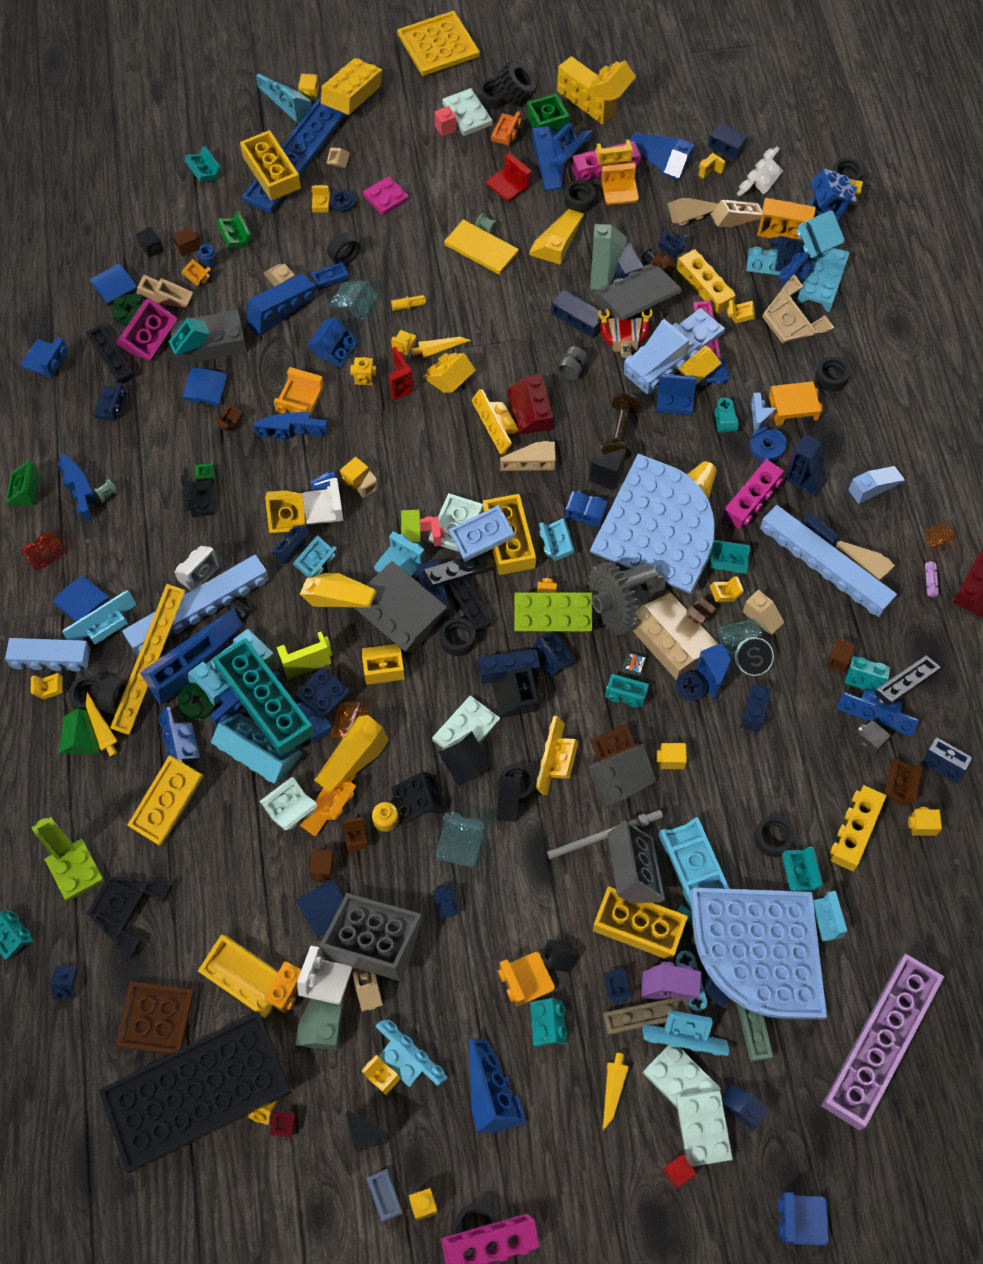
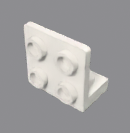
M337 478L330 479L331 486H327V489L303 493L305 517L308 526L343 521Z
M310 946L297 981L299 996L339 1005L348 984L352 967L322 960L319 947Z

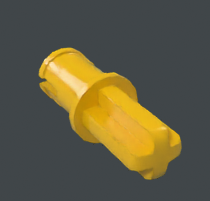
M421 295L411 298L406 296V298L391 300L393 311L410 310V307L425 305V296Z

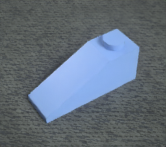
M895 466L872 470L853 478L849 492L857 503L860 504L903 483L905 479Z

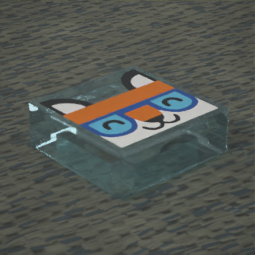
M627 652L622 671L641 676L646 657Z

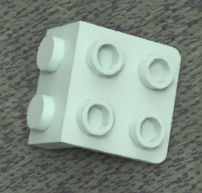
M293 777L289 778L260 801L271 819L284 830L295 827L299 820L312 814L317 807L316 802L303 792Z

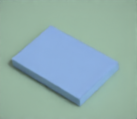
M499 505L448 529L464 561H468L515 538V534Z

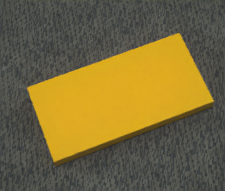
M464 219L444 241L445 246L499 275L519 253L518 248Z
M169 755L127 826L159 846H163L204 775Z

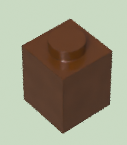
M191 226L172 233L175 245L181 256L200 249L198 243L201 241L197 232L194 233Z
M837 638L826 666L845 672L855 645L848 640Z
M312 849L309 875L315 882L323 883L326 880L332 879L334 864L332 850Z

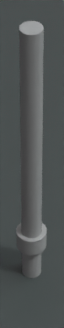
M661 810L647 815L645 813L641 814L636 819L628 822L635 827L640 826L642 828L649 825V822L663 818ZM615 827L547 851L549 859L606 839L608 838L607 833Z

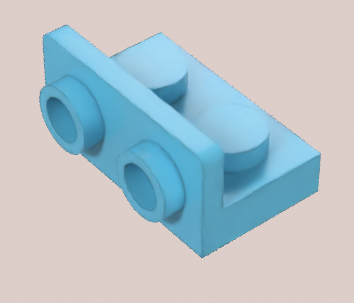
M836 891L827 892L824 898L813 900L815 918L822 941L843 938L848 932Z

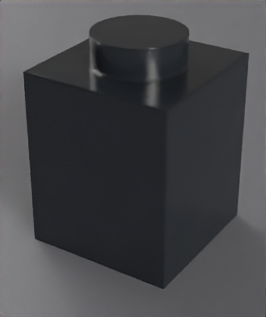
M151 227L136 234L139 246L149 258L164 251L161 239Z

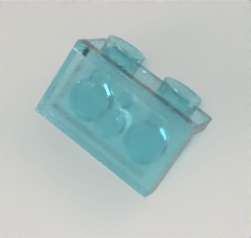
M754 619L717 627V634L724 648H727L730 654H735L740 642L746 638L757 637L762 639L761 631Z

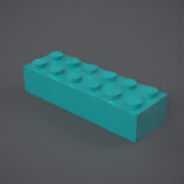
M247 638L213 658L216 670L280 756H283L314 735L313 726Z

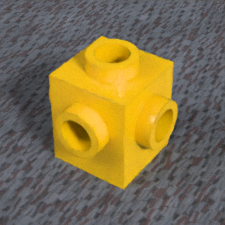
M355 358L354 365H351L350 369L351 375L354 376L355 385H372L373 376L376 377V366H373L372 358Z

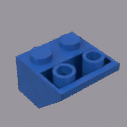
M336 317L323 321L307 344V347L318 358L342 367L359 340Z

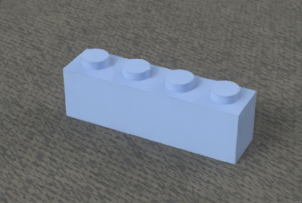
M9 638L5 660L14 669L87 670L90 647L86 641Z

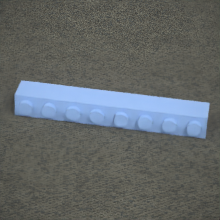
M778 505L763 518L760 529L766 535L774 538L779 545L786 547L795 557L802 559L810 568L818 571L824 579L834 583L839 590L850 595L855 602L866 607L871 614L880 617L893 603L897 595L894 591Z
M253 555L185 594L168 638L174 634L181 633L190 625L197 624L202 618L214 614L219 608L229 605L234 598L245 596L252 589L264 585L269 580V577L257 556ZM155 612L122 630L126 640L137 656L140 653Z

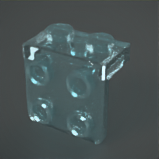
M368 280L344 282L339 286L335 296L332 297L329 308H349L356 319L360 321L365 318L378 294Z
M445 813L443 831L436 851V858L473 868L476 864L484 836L485 823L478 818L472 817L467 819L458 813Z

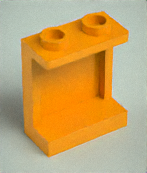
M289 367L287 371L288 380L279 399H274L275 410L281 414L307 412L311 415L324 389L323 376Z
M813 381L771 386L768 397L771 408H777L774 416L776 426L783 425L784 420L790 418L813 416L814 421L819 419L823 408L822 404L818 401L819 393Z

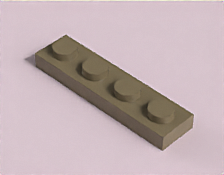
M670 998L603 1013L607 1036L642 1029L644 1024L652 1026L665 1024L669 1010L691 1014L688 1000Z

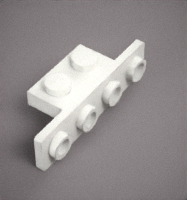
M778 147L773 150L770 148L764 153V159H761L755 165L757 168L748 174V180H745L739 186L738 196L748 191L752 184L762 194L770 189L783 171L772 159L778 152Z

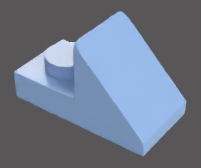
M754 393L751 402L754 432L765 427L774 418L777 409L765 408V401L761 399V393Z

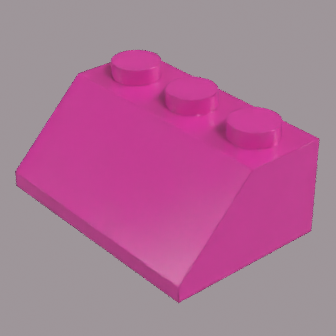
M148 297L116 343L129 353L150 361L178 318Z

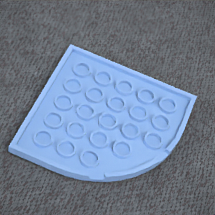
M638 454L590 552L629 569L649 563L657 572L662 574L665 584L692 594L708 562L714 544L715 522L710 503L701 487L687 474L672 466Z
M692 888L690 890L693 931L697 951L708 975L724 994L740 1006L763 1016L783 1019L827 1018L812 892Z

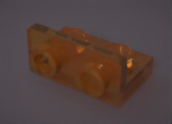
M340 702L330 738L333 741H342L358 716L368 715L369 710L360 702Z

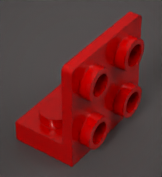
M508 153L504 156V168L486 180V185L505 201L509 202L532 185V171L511 153Z
M393 347L392 354L395 371L389 375L391 397L395 401L413 393L412 385H414V381L411 376L413 370L409 364L405 363L403 353L401 351L398 352L397 348Z

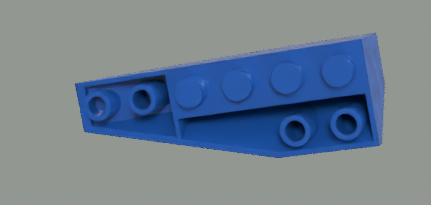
M234 609L225 613L140 672L159 705H162L190 683L188 672L200 663L204 662L206 664L213 659L243 626Z

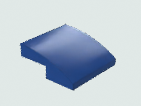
M120 264L89 279L107 305L114 303L116 297L128 295L137 290L136 284Z
M191 368L182 399L196 404H200V401L218 407L227 374L209 369Z
M81 576L67 586L53 600V603L77 622L109 602V596L87 578Z

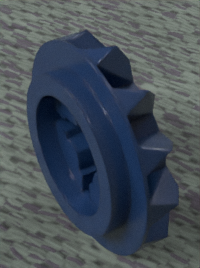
M338 190L331 194L329 203L336 212L340 210L343 213L344 210L349 211L350 208H354L356 199L352 192Z
M686 672L678 677L676 690L679 697H683L686 701L693 700L695 702L698 699H702L705 695L707 683L700 674ZM689 681L692 684V686H696L694 688L693 693L692 691H690V688H686L688 687Z

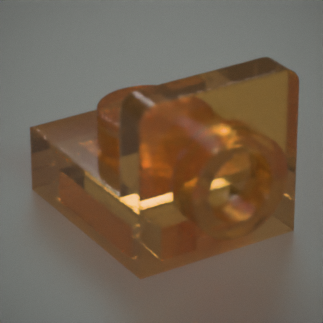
M945 523L923 531L930 549L949 543L950 546L954 545L952 540L955 538L951 527L947 528Z

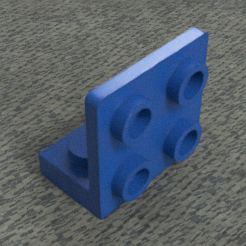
M661 374L656 412L692 415L697 377Z

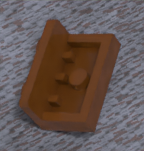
M626 724L590 738L597 761L604 760L637 746Z
M898 759L891 760L884 791L886 798L901 806L915 803L918 797L923 767L920 765L911 767Z

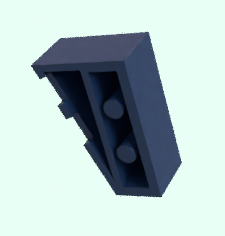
M805 434L793 451L785 480L815 497L827 482L822 444L815 438Z

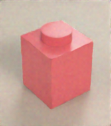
M449 106L435 111V126L441 136L457 131L456 116Z

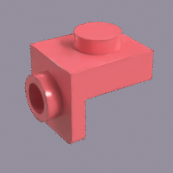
M438 517L420 519V530H432L434 546H441L444 530L443 527H439Z

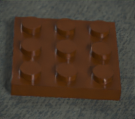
M130 981L115 1046L117 1048L169 1055L182 1049L194 991L191 989Z

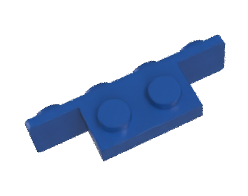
M566 124L552 138L556 155L549 161L550 165H564L581 148V145L589 140V137L593 134L592 130L582 131L576 135L573 124Z
M864 689L861 698L845 692L842 693L837 705L838 710L868 721L873 720L878 725L913 736L919 720L900 713L901 701H897L889 707L875 695L876 691Z
M165 707L159 715V724L162 725V739L167 748L166 757L168 758L171 755L181 762H197L200 759L192 723H173L170 707Z

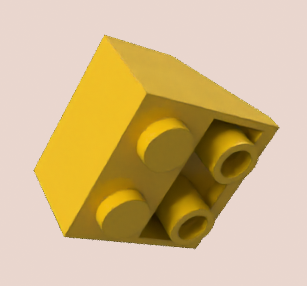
M626 61L615 62L610 67H603L599 71L600 74L591 81L592 84L587 90L610 101L620 97L636 76Z
M465 353L444 354L439 358V362L436 365H432L427 369V373L423 377L443 393H449L457 389L475 371V368Z
M397 644L362 648L366 685L405 680L401 648Z

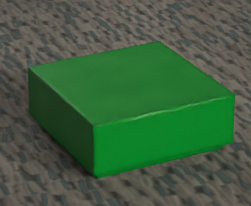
M213 463L195 465L196 482L205 480L215 482Z

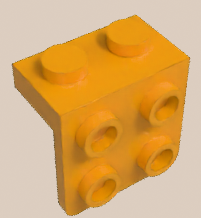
M635 163L602 166L601 183L607 205L638 202L639 197L635 184Z
M538 952L531 953L509 963L508 959L500 962V970H497L502 982H506L508 986L506 990L511 1002H515L517 1007L554 990V984Z

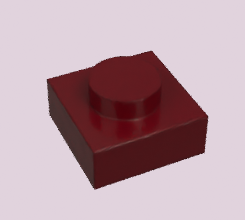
M273 1111L270 1135L293 1138L296 1114Z

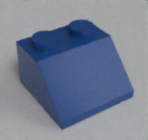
M722 643L702 650L696 666L699 674L705 679L707 690L713 700L718 696L731 660L729 650L725 649Z

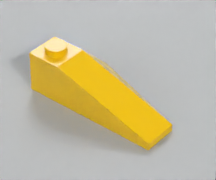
M568 209L535 240L529 255L561 265L584 217V213Z
M324 573L307 578L300 592V595L313 607H370L376 594L375 589L340 573Z
M369 715L358 716L314 781L328 792H332L377 758L389 741L383 727Z

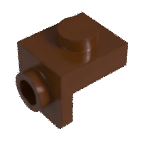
M656 254L649 263L660 267L663 271L674 272L677 268L674 259L668 254Z
M229 403L220 418L215 416L214 420L218 422L217 426L221 429L235 431L245 413Z
M700 597L686 612L690 614L688 618L697 624L699 622L702 624L713 613L715 607L703 597Z
M363 818L344 820L342 823L348 852L367 849L368 844Z

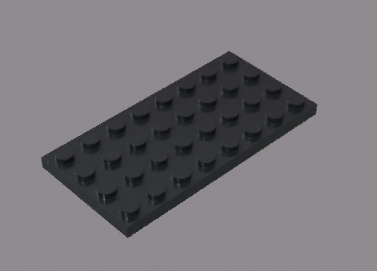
M259 1011L99 1089L125 1171L128 1174L292 1093Z

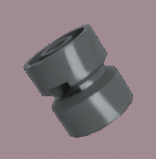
M569 347L558 365L557 370L560 375L568 380H576L588 361L587 353L579 347Z

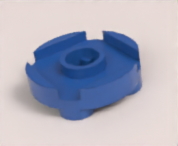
M760 428L752 434L749 448L751 453L762 463L766 459L768 461H776L785 452L786 439L776 429L767 430V428ZM764 442L767 444L771 443V447H766Z

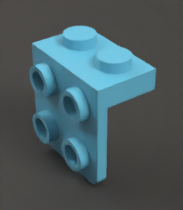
M832 210L798 225V236L804 240L805 245L803 248L810 255V258L844 242L843 234Z
M393 531L389 536L390 547L375 564V571L381 572L391 561H394L413 577L414 572L417 571L416 564L425 561L424 549L420 544L409 541L403 534H397Z

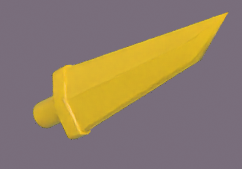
M454 337L418 342V348L411 350L413 356L422 354L424 359L471 340Z
M87 692L86 708L100 750L107 749L109 756L112 757L117 754L114 744L118 740Z
M616 1053L615 1062L607 1064L603 1130L614 1118L629 1070V1066L623 1065L625 1055L622 1053Z

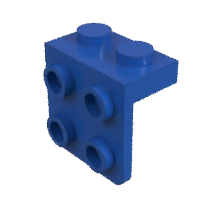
M823 169L810 182L819 207L825 209L836 198L852 204L857 201L855 192L850 184V179L846 175Z
M57 337L53 344L36 340L21 363L22 367L52 378L69 352L64 339Z
M788 1192L781 1194L780 1198H778V1212L781 1213L778 1233L779 1237H782V1243L826 1245L828 1243L826 1199L816 1196H796L794 1193Z

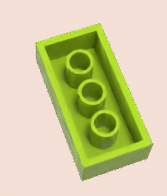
M514 593V632L592 631V593Z

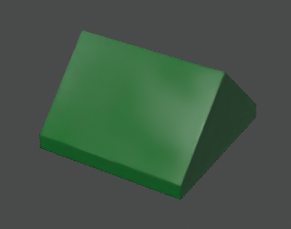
M28 460L11 472L5 501L6 505L34 506L40 474L32 460Z
M78 708L63 717L60 754L100 753L99 743L88 711Z

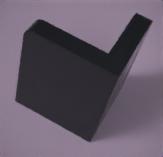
M549 939L541 954L542 960L549 969L570 972L578 957V954L569 943Z

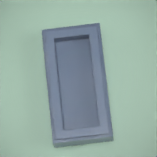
M388 1169L367 1177L366 1179L382 1223L403 1214Z

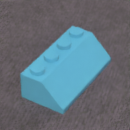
M240 712L219 722L211 741L219 750L228 753L236 761L242 762L250 770L259 773L267 781L274 784L285 778L303 753L294 748L280 756L256 722Z

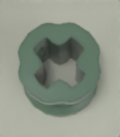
M483 213L476 221L478 228H482L490 234L495 232L498 225L496 220L487 218Z
M107 479L104 485L98 489L95 488L93 492L104 503L106 498L113 493H118V490Z

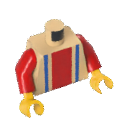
M606 309L605 317L601 315L600 310L598 317L602 319L600 323L601 335L607 344L612 346V350L614 352H621L623 358L632 355L631 351H637L638 345H642L648 337L649 318L652 316V310L650 309L649 316H645L644 310L642 311L643 321H641V318H626L624 320L608 318L607 321V317L610 314L609 310Z

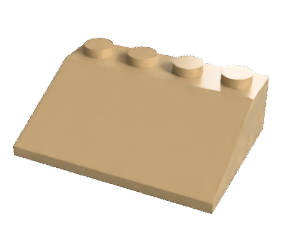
M669 593L644 604L634 611L639 614L636 616L638 621L632 631L677 680L680 675L689 672L697 666L702 650L718 645V643L699 622L696 624L688 618L690 614L686 612L687 609L672 593Z

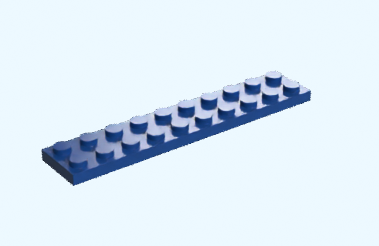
M321 96L281 146L299 176L347 115L321 104ZM256 178L244 193L242 199L243 202L272 213L284 196L271 201Z

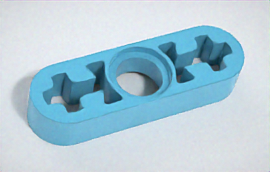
M682 951L677 955L675 960L676 967L685 966L684 963H680L682 958L685 957L686 960L690 959L688 966L698 971L695 957L691 952ZM702 981L700 982V997L697 998L698 1001H702L699 1008L691 1004L694 1000L688 1001L690 1011L696 1014L704 1011L707 1005Z

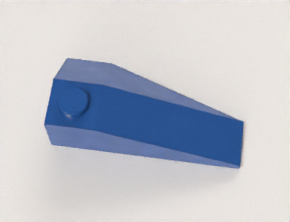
M549 126L532 129V145L545 192L562 189L565 164L557 166V164L550 165L549 161L556 155L552 138L558 132Z
M634 133L630 139V142H635L641 157L648 159L652 166H657L664 175L676 180L680 179L693 158L695 144L680 138Z
M471 1038L469 1040L471 1107L477 1132L496 1133L525 1124L526 1119L521 1102L517 1095L513 1096L508 1087L510 1082L507 1077L504 1078L498 1068L500 1063L488 1040Z

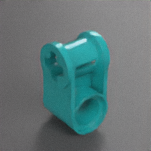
M729 398L719 399L714 412L718 433L737 432L738 419L732 400Z

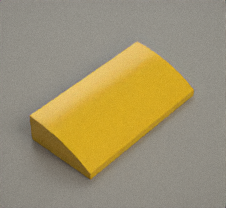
M221 935L198 972L254 1011H259L264 1018H267L275 1006L266 1002L264 997L279 971L228 936Z

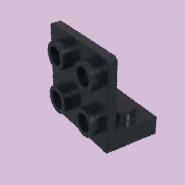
M183 468L184 475H181L182 486H184L182 497L186 503L187 511L191 512L192 518L214 515L211 480L192 482L188 468Z
M422 771L391 788L401 824H406L428 812L439 815L446 812L437 778L434 774Z

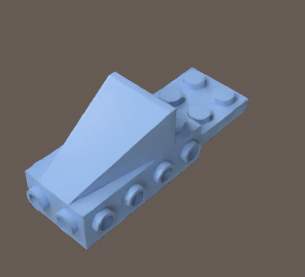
M701 308L679 325L677 323L671 325L664 319L646 345L640 347L634 355L626 358L624 361V375L649 395L659 387L661 374L675 375L678 373V368L701 348L708 346L724 334L725 328Z

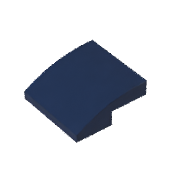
M330 879L296 899V902L316 937H319L327 932L344 898L333 880Z

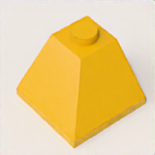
M272 491L266 493L265 500L269 533L289 532L294 525L306 526L302 493L291 491Z

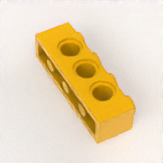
M694 249L678 258L677 270L704 301H711L712 310L716 315L727 310L729 301H735V292L725 284L723 278L718 276L714 268L705 261L704 257Z
M864 785L860 791L856 790L852 801L855 802L853 808H848L844 817L847 819L846 825H841L837 834L840 837L839 842H834L830 853L833 854L831 862L854 872L886 798L885 794ZM859 807L866 808L868 813H863ZM852 824L858 825L861 830H855ZM845 842H851L854 848L847 847Z

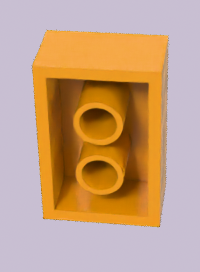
M765 198L757 236L765 238L784 236L804 241L798 236V225L814 218L816 207Z

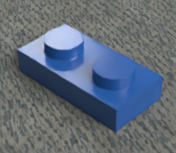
M343 262L311 272L312 280L317 289L349 279Z

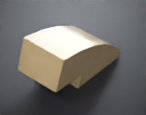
M143 275L136 294L145 299L149 297L157 303L187 307L193 292L162 278L160 281Z

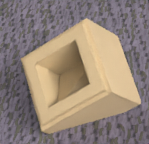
M330 148L326 164L346 168L350 153L342 148Z
M371 471L368 472L361 486L357 487V491L362 498L378 490L377 479Z

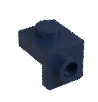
M665 230L661 234L658 247L675 256L679 251L682 252L685 249L687 236L684 234L677 238Z
M443 884L432 890L439 919L459 914L453 886Z
M55 966L50 982L54 1000L74 999L75 992L73 987L78 974L77 966Z
M624 968L603 973L608 998L612 1003L622 1004L627 1002L629 998H632Z

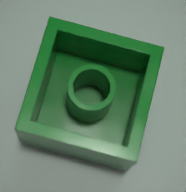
M557 93L527 102V118L533 128L549 126L559 132L566 124H569V114Z

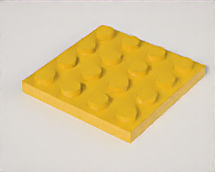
M455 11L397 30L399 38L422 76L480 57L478 48Z

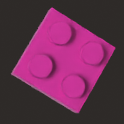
M390 176L363 191V196L382 216L409 201V195Z

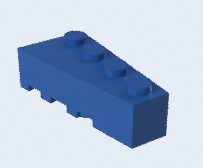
M301 273L248 299L247 326L261 337L312 300L315 293V284Z

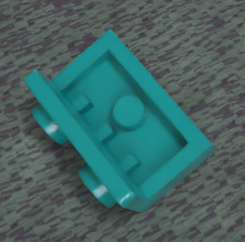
M206 146L202 147L200 154L185 156L184 161L200 182L217 180L221 167Z
M714 540L709 568L747 574L750 545Z
M852 656L845 684L876 691V689L888 682L890 667L882 663L868 661L863 657Z
M611 674L605 697L613 702L620 701L627 703L631 707L642 708L649 684Z
M808 847L804 850H786L782 853L791 891L813 892L823 886L813 847Z
M554 998L531 1002L533 1045L541 1047L551 1044H566L567 1029L564 1022L565 1007L563 1002Z

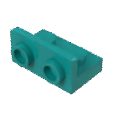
M11 910L0 911V953L5 960H11L24 945H31L34 942L30 932L18 920L17 914Z

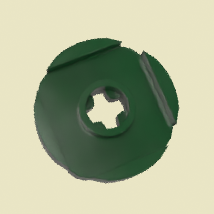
M139 294L116 297L112 305L114 319L120 322L121 325L128 326L144 300Z
M196 683L186 685L177 696L181 712L189 719H205L217 707V704L214 706L206 692ZM196 697H202L200 704L193 703Z

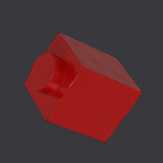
M684 1154L663 1169L675 1190L697 1175Z

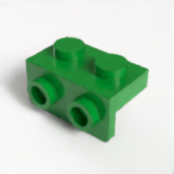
M236 212L234 218H218L216 224L227 247H247L251 233L240 212Z

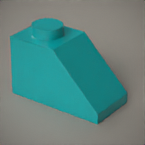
M187 317L170 339L169 344L174 354L180 355L201 347L211 334L204 321Z

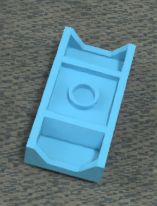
M830 248L811 258L814 268L803 281V288L799 292L797 303L800 304L807 300L821 303L826 312H830L850 252Z
M249 629L234 638L233 644L224 650L226 651L247 638L267 666L274 661V653ZM213 659L206 664L204 662L200 663L188 672L189 682L198 684L206 692L214 706L221 701L220 697L231 689L216 670Z
M698 817L686 825L672 830H660L659 838L666 854H669L683 887L682 892L690 910H692L690 894L692 888L729 889Z

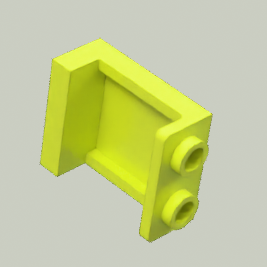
M318 632L320 643L288 654L284 645L277 647L281 664L288 680L331 664L330 656H333L330 648L331 645L328 637H323L322 632Z

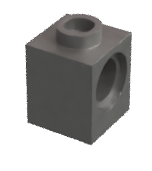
M871 720L867 725L863 723L856 731L859 734L855 740L874 756L891 735Z

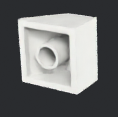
M200 546L197 550L192 551L189 558L176 568L175 575L177 580L191 591L203 585L220 567L214 549L212 547Z

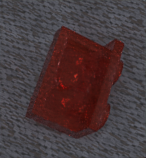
M50 530L49 532L42 533L35 541L27 543L20 552L37 572L66 553L67 550L58 536Z

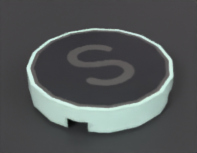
M757 637L746 638L740 642L734 655L735 663L739 670L752 676L762 675L767 672L774 659L773 649L770 644L764 639Z

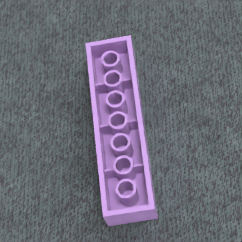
M906 953L900 958L821 1105L823 1108L860 1131L867 1126L944 978L943 975Z

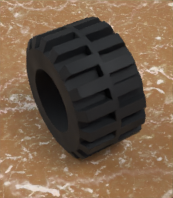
M517 60L507 62L495 75L494 81L497 91L511 105L523 106L537 91L538 84L534 74L525 64Z

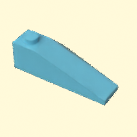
M256 75L258 87L296 123L301 121L311 109L312 103L310 99L300 92L263 75Z

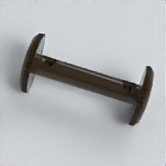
M621 393L615 395L611 400L612 407L619 411L614 439L601 445V452L603 455L625 448L626 460L632 455V449L624 443L629 415L640 411L642 402L632 394Z

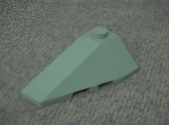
M595 224L590 291H598L602 286L611 285L618 266V260L627 244V237L612 225Z
M346 989L339 1005L310 998L298 1023L296 1047L339 1050Z

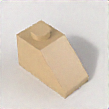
M278 264L264 272V275L274 287L295 277L285 264Z
M757 590L746 601L743 613L771 636L784 624V620L774 602L760 590Z
M352 967L361 1010H373L382 1006L376 975Z

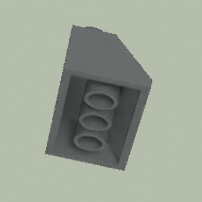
M624 820L607 833L616 893L621 899H625L631 904L662 902L665 898L653 838Z

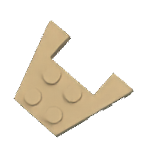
M795 275L788 280L762 315L782 344L830 332L834 328L825 315L810 324L790 296L803 288V285Z

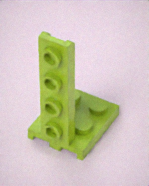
M52 817L42 819L32 827L35 835L52 854L45 858V861L66 902L104 882L83 839L72 843Z

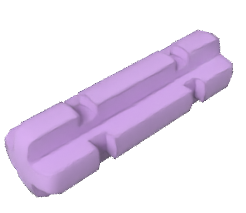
M930 561L925 564V571H927L925 573L926 587H928L927 595L935 597L939 594L937 572H935L937 571L936 563Z

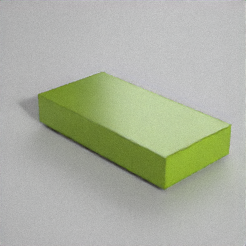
M401 510L402 534L412 543L421 545L420 511Z

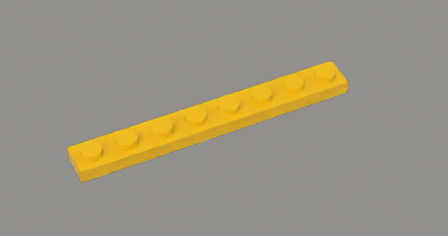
M166 584L110 729L130 736L148 690V685L140 672L160 659L185 590Z

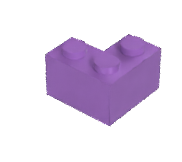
M661 962V965L651 966V969L643 971L641 997L659 1001L669 997L688 1001L699 998L701 971L693 970L691 966L676 967L672 962Z

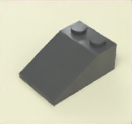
M643 744L588 766L600 801L606 806L624 800L657 782Z

